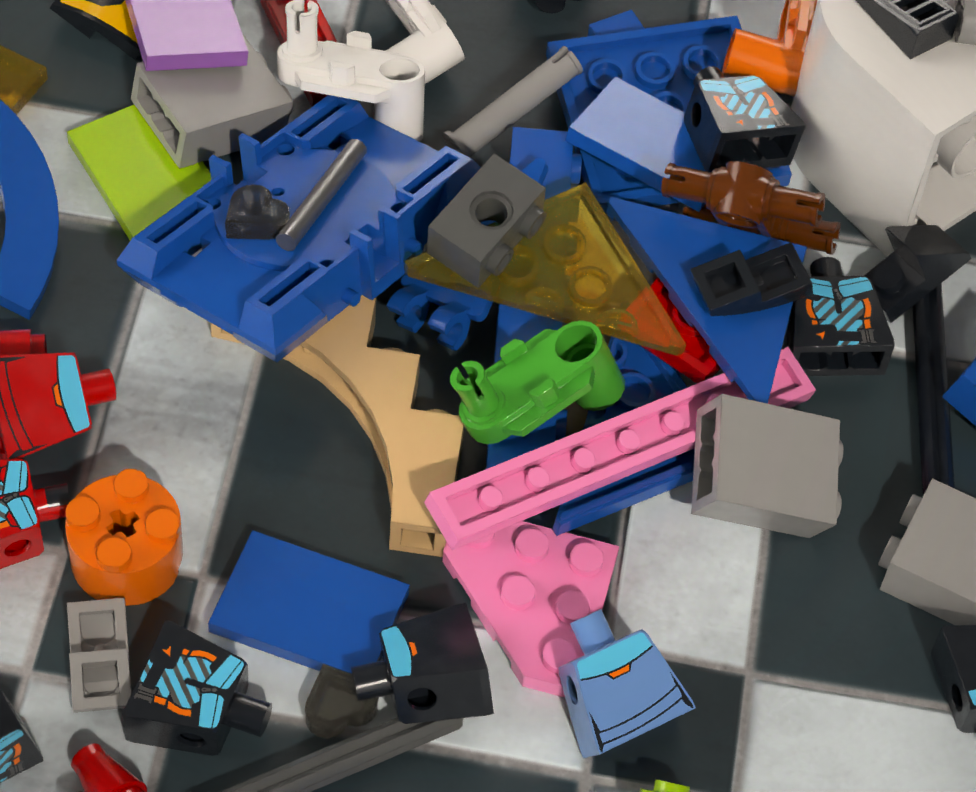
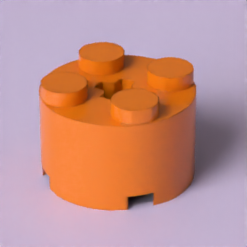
M125 469L117 475L107 476L91 483L68 503L65 515V530L71 569L78 585L89 596L96 600L125 598L126 606L140 605L158 598L174 584L183 556L181 517L175 499L162 485L147 478L140 470Z

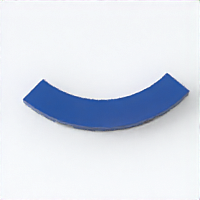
M0 99V195L6 222L5 235L0 252V305L30 320L44 296L53 272L59 231L58 200L52 174L37 142L19 117Z

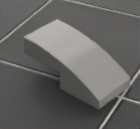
M125 598L68 602L69 660L73 713L125 708L132 694Z

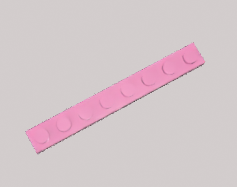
M789 347L781 349L768 404L792 408L808 401L816 389ZM722 373L431 491L424 503L451 550H454L694 449L698 408L720 394L748 398L736 382L731 383L725 373Z

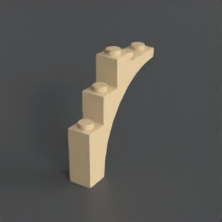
M361 295L360 302L355 307L350 305L283 359L291 362L323 383L350 409L372 441L385 473L391 507L389 550L443 557L446 540L424 501L431 491L457 481L464 425L459 415H452L444 410L430 409L424 411L414 409L419 379L420 354L406 353L398 348H371L375 328L376 298L370 300ZM211 323V337L244 344L238 341L232 334Z

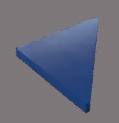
M610 196L607 215L612 221L618 222L629 237V245L650 273L655 272L667 288L669 299L689 326L692 328L695 326L710 347L709 353L731 383L736 382L749 400L768 404L793 302L745 314L711 316L694 282L690 269L741 250L746 260L790 242ZM792 243L803 264L807 247Z
M627 302L620 305L608 344L624 377L625 390L621 398L613 406L598 411L588 410L583 430L688 388L673 367L617 330L619 317L630 307ZM695 448L561 504L552 530L558 536L693 481Z

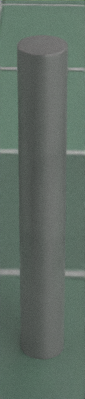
M351 139L282 228L276 236V242L282 249L286 251L295 249L367 153V148L363 142L358 139Z

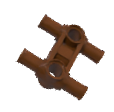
M730 161L727 162L726 167L715 168L713 172L677 166L673 163H669L665 168L664 173L670 175V179H662V196L705 203L700 212L692 208L683 207L682 215L806 246L807 249L826 252V254L830 255L835 253L837 244L833 243V239L839 240L840 222L824 221L822 216L818 215V211L824 212L825 193H814L780 186L779 180H776L770 171L745 162Z

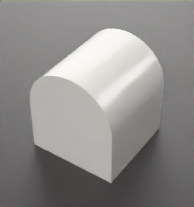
M817 0L801 65L797 91L791 105V109L806 125L793 158L811 184L821 193H825V197L888 257L894 252V249L885 231L887 227L938 225L945 231L976 211V45L956 43L954 31L951 40L909 59L856 0ZM944 0L955 10V0ZM904 6L901 9L906 11L909 8L907 6Z

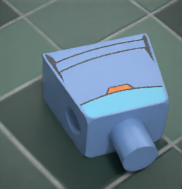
M602 609L570 623L584 655L560 666L559 677L583 759L600 755L696 708L679 679L643 629L615 640Z

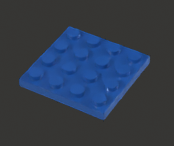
M737 15L547 42V60L556 54L561 47L566 46L569 51L574 53L583 68V72L580 75H576L557 90L568 129L615 76L685 113L694 90L693 81L695 76L702 69L710 66H715L722 72L735 28L742 30ZM573 145L575 153L582 154L581 174L594 216L607 214L610 196L650 207L680 203L672 197L662 196V193L657 189ZM789 165L765 168L773 174L776 180H779L780 186H789L792 176Z

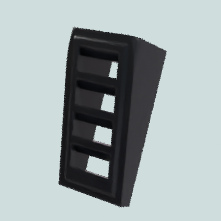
M856 0L909 59L951 40L959 18V14L944 0ZM907 6L909 9L904 11L901 8Z

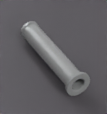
M566 46L561 47L556 54L454 132L445 131L443 137L447 145L471 158L472 155L572 78L580 75L583 72L581 63Z

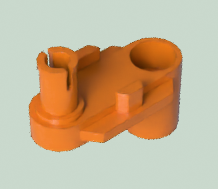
M786 0L776 40L735 28L723 64L722 74L724 77L755 75L762 78L774 92L794 97L797 91L801 65L817 0Z

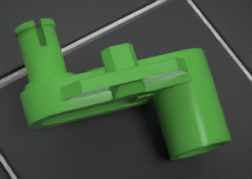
M583 320L571 322L558 330L544 329L525 343L523 340L513 339L501 347L500 357L502 359L486 370L476 361L461 363L469 376L467 379H464L457 367L453 369L450 375V383L462 400L459 405L461 421L470 436L483 444L498 443L511 435L524 437L575 401L586 410H604L613 406L621 398L625 390L624 377L599 327L592 322Z

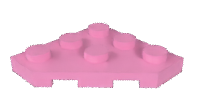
M520 521L454 550H451L446 541L442 562L453 579L457 578L471 599L472 609L492 640H497L511 661V669L521 685L565 698L559 677V667L584 655L570 623L600 609L603 611L619 546L567 532L556 536L551 528Z

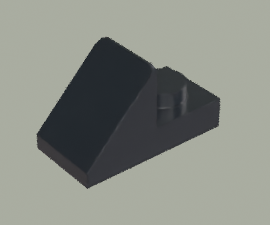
M938 225L889 226L885 229L894 252L864 276L872 280L888 322L892 323L971 260L970 254Z

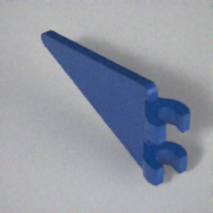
M536 158L522 172L542 185L548 173V166L543 158ZM492 220L481 222V224L489 227L501 225ZM428 254L402 277L401 284L404 288L397 290L392 295L387 307L389 311L401 315L396 321L398 326L416 333L427 318L430 302L441 306L434 311L427 324L430 329L441 333L437 338L440 345L456 351L462 346L468 335L471 320L481 322L487 317L508 266L498 276H494L491 273L483 284L477 288Z

